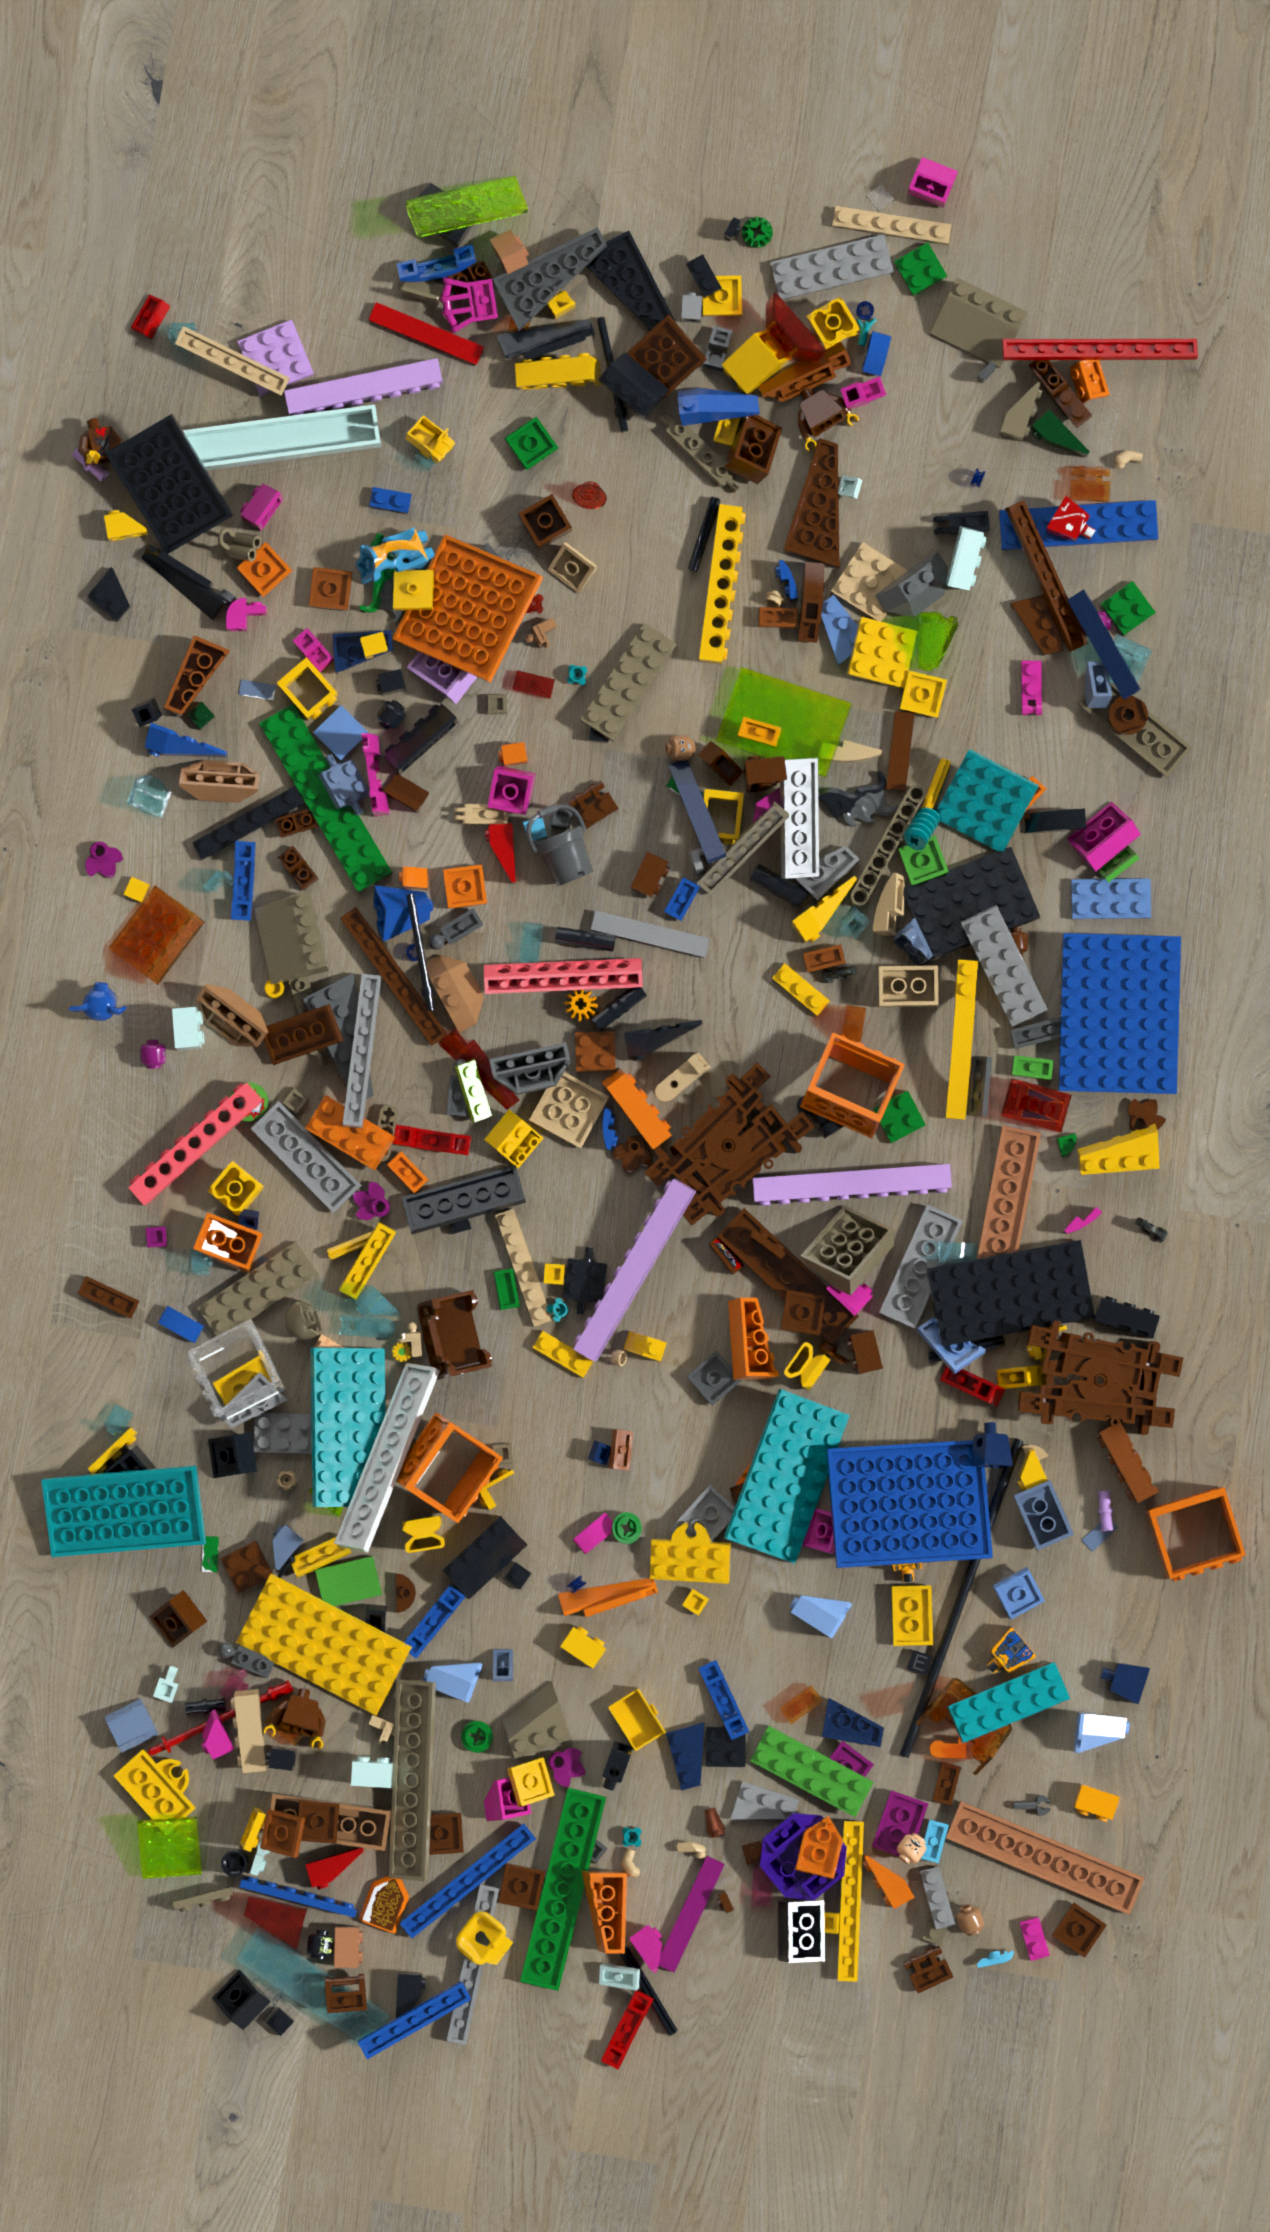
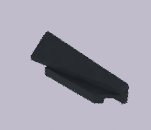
M586 319L497 335V340L502 356L505 359L523 354L524 359L530 360L586 340V337L595 333L591 321Z
M149 544L142 555V559L210 619H215L224 605V598L210 590L213 583L164 551L156 549Z

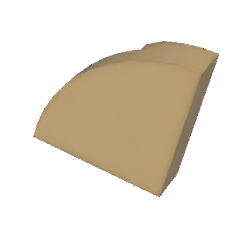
M1026 1445L1022 1447L1025 1455L1028 1449L1033 1448L1038 1460L1048 1457V1454L1038 1446Z

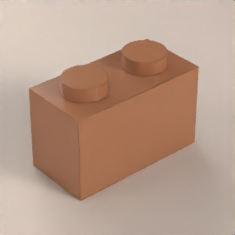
M511 229L490 239L495 254L507 274L529 264L526 258L529 256L526 247L522 244L518 235L514 236Z
M360 1926L335 1927L334 1968H358L359 1963H363V1951H359V1943H363V1931H360Z

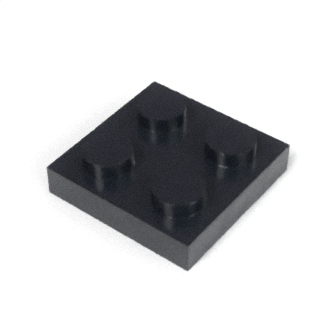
M706 1727V1767H745L746 1734L731 1740L726 1727Z

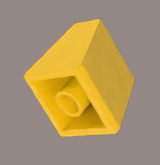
M766 330L754 333L722 366L725 368V374L737 382L738 389L743 393L749 394L781 369L791 358Z

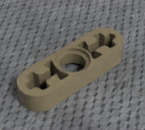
M385 1105L381 1108L378 1127L389 1128L391 1135L394 1136L398 1111L393 1105ZM388 1108H391V1111L395 1113L389 1120V1123L393 1122V1126L388 1124L381 1125L382 1120L386 1122L387 1117L383 1115V1112L387 1111ZM393 1142L387 1150L388 1154L384 1155L381 1162L387 1161L390 1158Z

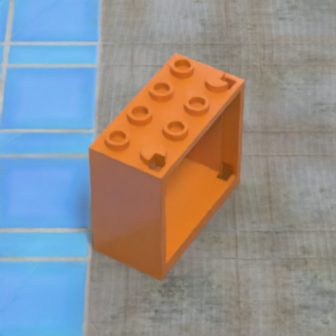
M832 1033L800 1107L872 1139L905 1064L896 1061V1058L883 1055L878 1050L869 1049L860 1042L851 1041L844 1035L840 1036ZM828 1056L890 1083L877 1113L816 1087Z
M435 1412L407 1453L396 1481L459 1523L462 1517L466 1516L471 1504L478 1499L482 1488L489 1483L491 1475L499 1468L498 1465L503 1457L438 1412ZM454 1431L481 1450L444 1504H441L415 1485L451 1432Z
M1225 1487L1214 1488L1145 1510L1167 1579H1172L1174 1582L1185 1579V1574L1198 1575L1204 1573L1205 1568L1209 1567L1212 1570L1221 1568L1224 1562L1237 1563L1242 1561L1241 1557L1246 1556ZM1218 1498L1234 1551L1173 1570L1156 1516Z

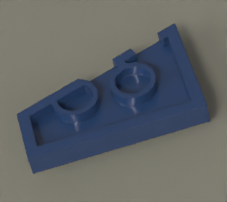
M392 631L333 634L335 674L393 651ZM383 632L388 651L366 659L360 638Z
M704 1722L666 1732L681 1791L701 1786Z

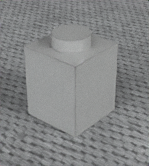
M689 292L687 295H683L681 322L701 323L702 296H698V293Z

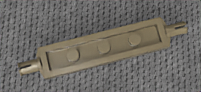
M664 413L659 418L668 426L665 433L720 487L728 485L734 493L740 488L732 479L735 473L724 468L725 462L688 425L682 426L680 417L673 421Z
M308 976L289 980L288 984L297 1014L307 1012L301 999L313 994ZM326 1048L309 1053V1055L317 1057L319 1067L327 1065L324 1053L327 1052Z

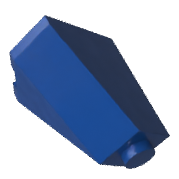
M384 886L374 887L373 904L379 920L376 921L383 941H387L412 929L406 898L408 894H414L419 925L430 920L433 903L432 900H429L426 892Z

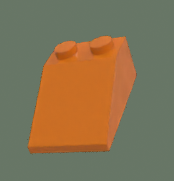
M207 1212L193 1250L228 1266L249 1273L263 1238V1233Z

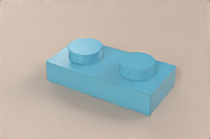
M929 1819L924 1837L926 1852L921 1859L939 1863L948 1824Z

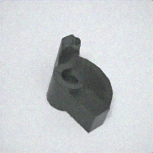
M856 966L838 968L834 972H832L831 968L824 969L821 972L823 982L832 983L833 978L845 979L857 974Z
M1140 1217L1135 1222L1141 1231L1149 1235L1150 1233L1155 1235L1153 1237L1155 1241L1159 1243L1164 1242L1168 1234L1167 1230L1161 1227L1157 1230L1154 1228L1155 1225Z

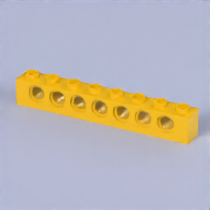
M719 504L699 662L722 665V661L727 660L728 648H724L725 640L729 641L731 629H727V623L732 621L733 610L729 608L730 602L735 600L736 590H732L733 582L737 583L738 571H735V563L740 562L741 552L737 551L738 544H742L743 532H740V525H745L746 513H742L743 507ZM726 523H734L736 529L734 531H727L725 529ZM724 542H731L734 546L733 549L729 551L724 550L722 547ZM728 561L731 567L728 570H723L720 567V563ZM720 580H725L728 583V587L720 589L717 583ZM722 599L725 601L726 606L719 609L715 606V601ZM714 619H721L723 626L715 628L712 625V621ZM712 638H717L721 644L718 647H712L709 641Z

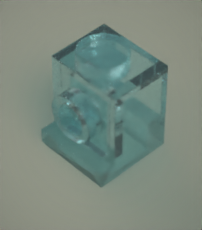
M195 322L172 323V328H168V340H171L172 345H175L179 336L178 331L182 330L183 326L196 332Z
M852 905L851 909L838 924L841 927L840 931L849 938L851 935L856 939L871 921L864 913ZM853 919H855V923L853 925H849V923Z
M190 1249L193 1273H198V1277L210 1275V1267H213L212 1258Z

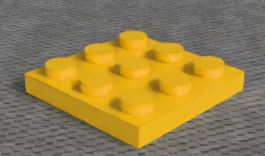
M860 617L847 675L904 689L917 631Z

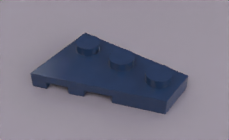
M828 1697L822 1737L881 1747L884 1727Z

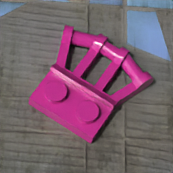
M447 277L443 278L444 287L442 297H440L444 308L442 314L450 324L452 333L457 332L472 322L499 318L493 279L463 282ZM452 285L468 289V293L450 295ZM469 298L470 307L451 308L450 301ZM471 312L472 317L460 324L457 323L453 314Z

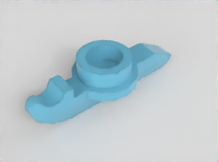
M1000 1951L988 1953L989 1957L981 1959L977 1963V1967L981 1968L1007 1962L1013 1957L1014 1952L1008 1953L1004 1951L1002 1955H1000Z

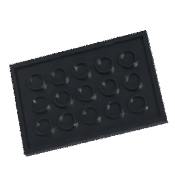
M173 414L166 416L105 453L167 554L234 515Z
M1012 847L1006 848L1004 852L998 851L948 870L949 873L904 887V898L912 918L916 919L933 954L930 960L972 945L961 922L997 905L1009 930L1040 919V914Z

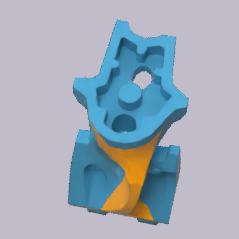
M414 527L382 539L383 544L373 547L368 545L360 546V557L356 562V567L361 574V583L365 584L371 580L373 582L379 580L381 572L385 569H395L398 573L410 569L423 568L435 556L431 547L423 549L422 544L428 540L426 532L416 531ZM391 552L394 554L395 557L393 560H388V553ZM407 558L409 563H404L402 559Z

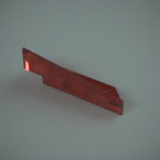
M455 1028L439 1042V1045L453 1059L475 1060L483 1087L505 1109L511 1108L520 1101L514 1092L493 1078L490 1061L474 1039L467 1044Z

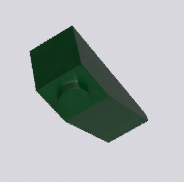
M1050 410L1031 427L1032 435L1038 441L1042 440L1046 444L1085 458L1090 453Z

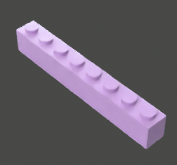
M438 358L285 390L284 393L289 415L293 416L311 412H323L325 409L330 408L332 410L343 409L344 405L349 404L359 406L363 404V401L368 400L378 402L382 400V397L387 396L397 398L402 396L401 393L406 392L416 394L421 392L420 389L424 388L435 390L440 388L439 385H443Z

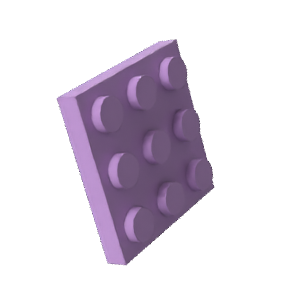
M292 320L238 341L244 356L289 377L290 380L287 386L314 375ZM255 384L259 396L272 392Z

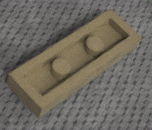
M229 1886L175 1900L173 1902L174 1910L180 1909V1912L191 1910L192 1905L199 1904V1907L210 1905L212 1900L218 1899L219 1902L230 1900V1896L234 1894L233 1888Z

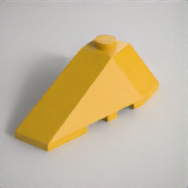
M855 876L834 890L831 895L829 894L824 897L815 907H810L792 921L791 925L805 943L808 941L813 943L820 937L819 933L856 882L857 878Z

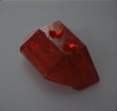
M775 292L766 302V331L791 360L818 362L827 351Z

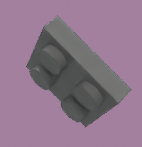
M717 1350L687 1375L688 1379L711 1406L742 1381L733 1379V1369Z

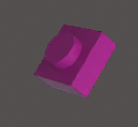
M166 1226L146 1228L147 1248L167 1246Z

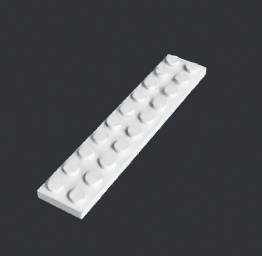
M411 1363L405 1364L334 1542L337 1546L364 1552L369 1551L440 1372L438 1369Z

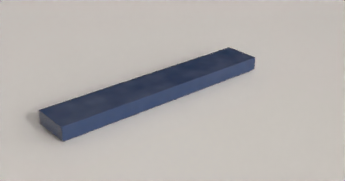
M1083 589L1067 599L1122 698L1125 700L1140 691L1141 688L1087 592Z
M688 760L669 764L670 772L708 864L727 857Z

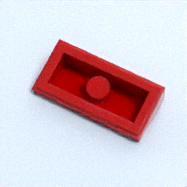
M149 294L131 329L152 339L167 314L170 305L164 300Z

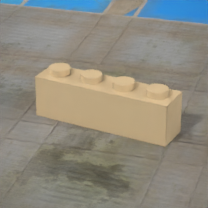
M259 1689L235 1691L234 1698H231V1708L236 1711V1717H233L234 1729H238V1736H235L236 1748H240V1755H237L238 1767H242V1773L266 1771V1751Z

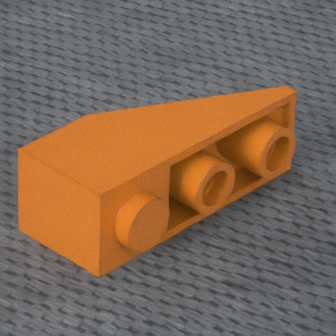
M867 1854L864 1855L866 1860L863 1861V1864L868 1872L872 1871L875 1878L872 1880L878 1890L882 1888L886 1894L882 1897L888 1907L892 1905L896 1909L915 1898L904 1878Z

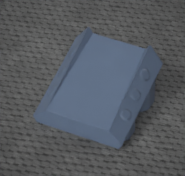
M915 918L894 936V943L901 950L905 951L908 957L918 966L923 965L933 956Z
M142 1699L105 1716L106 1723L121 1752L158 1735L157 1729Z

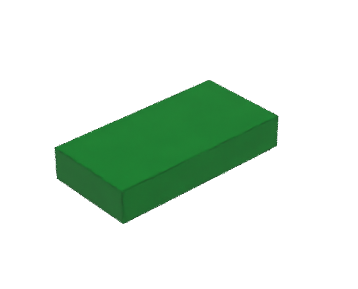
M513 1268L493 1271L500 1310L520 1307Z

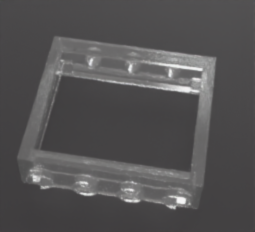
M251 1319L187 1351L191 1358L188 1360L192 1370L196 1369L198 1373L195 1375L196 1380L200 1386L203 1385L205 1388L202 1391L207 1402L211 1401L212 1406H210L214 1417L218 1416L222 1422L286 1390ZM251 1336L272 1382L221 1407L200 1361Z

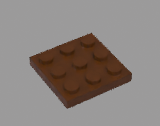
M667 315L627 352L630 357L670 390L664 398L707 360L670 315Z

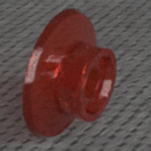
M588 481L578 485L572 492L574 502L586 509L601 508L607 501L604 490L595 482Z

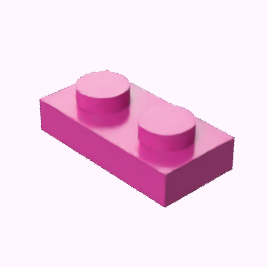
M1039 1917L1019 1922L1030 1961L1050 1956Z

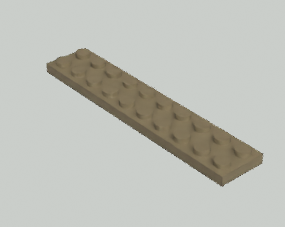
M397 1679L389 1878L428 1881L436 1682Z

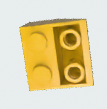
M508 1110L484 1140L519 1169L543 1140V1137L515 1113Z

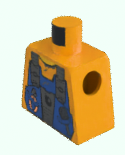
M1010 1627L991 1648L990 1652L995 1658L986 1665L993 1674L1002 1667L1009 1673L1034 1659L1036 1655L1016 1631Z

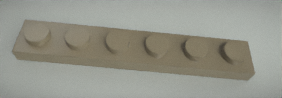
M774 802L725 851L727 857L715 861L697 879L696 884L712 895L789 818V813Z

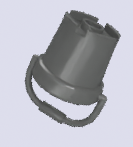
M554 804L537 811V814L529 820L526 829L527 839L532 851L542 855L557 886L594 872L583 840L584 832L587 830L579 812L572 806L565 804ZM560 809L569 810L575 815L580 826L539 843H534L531 828L535 820L553 814Z

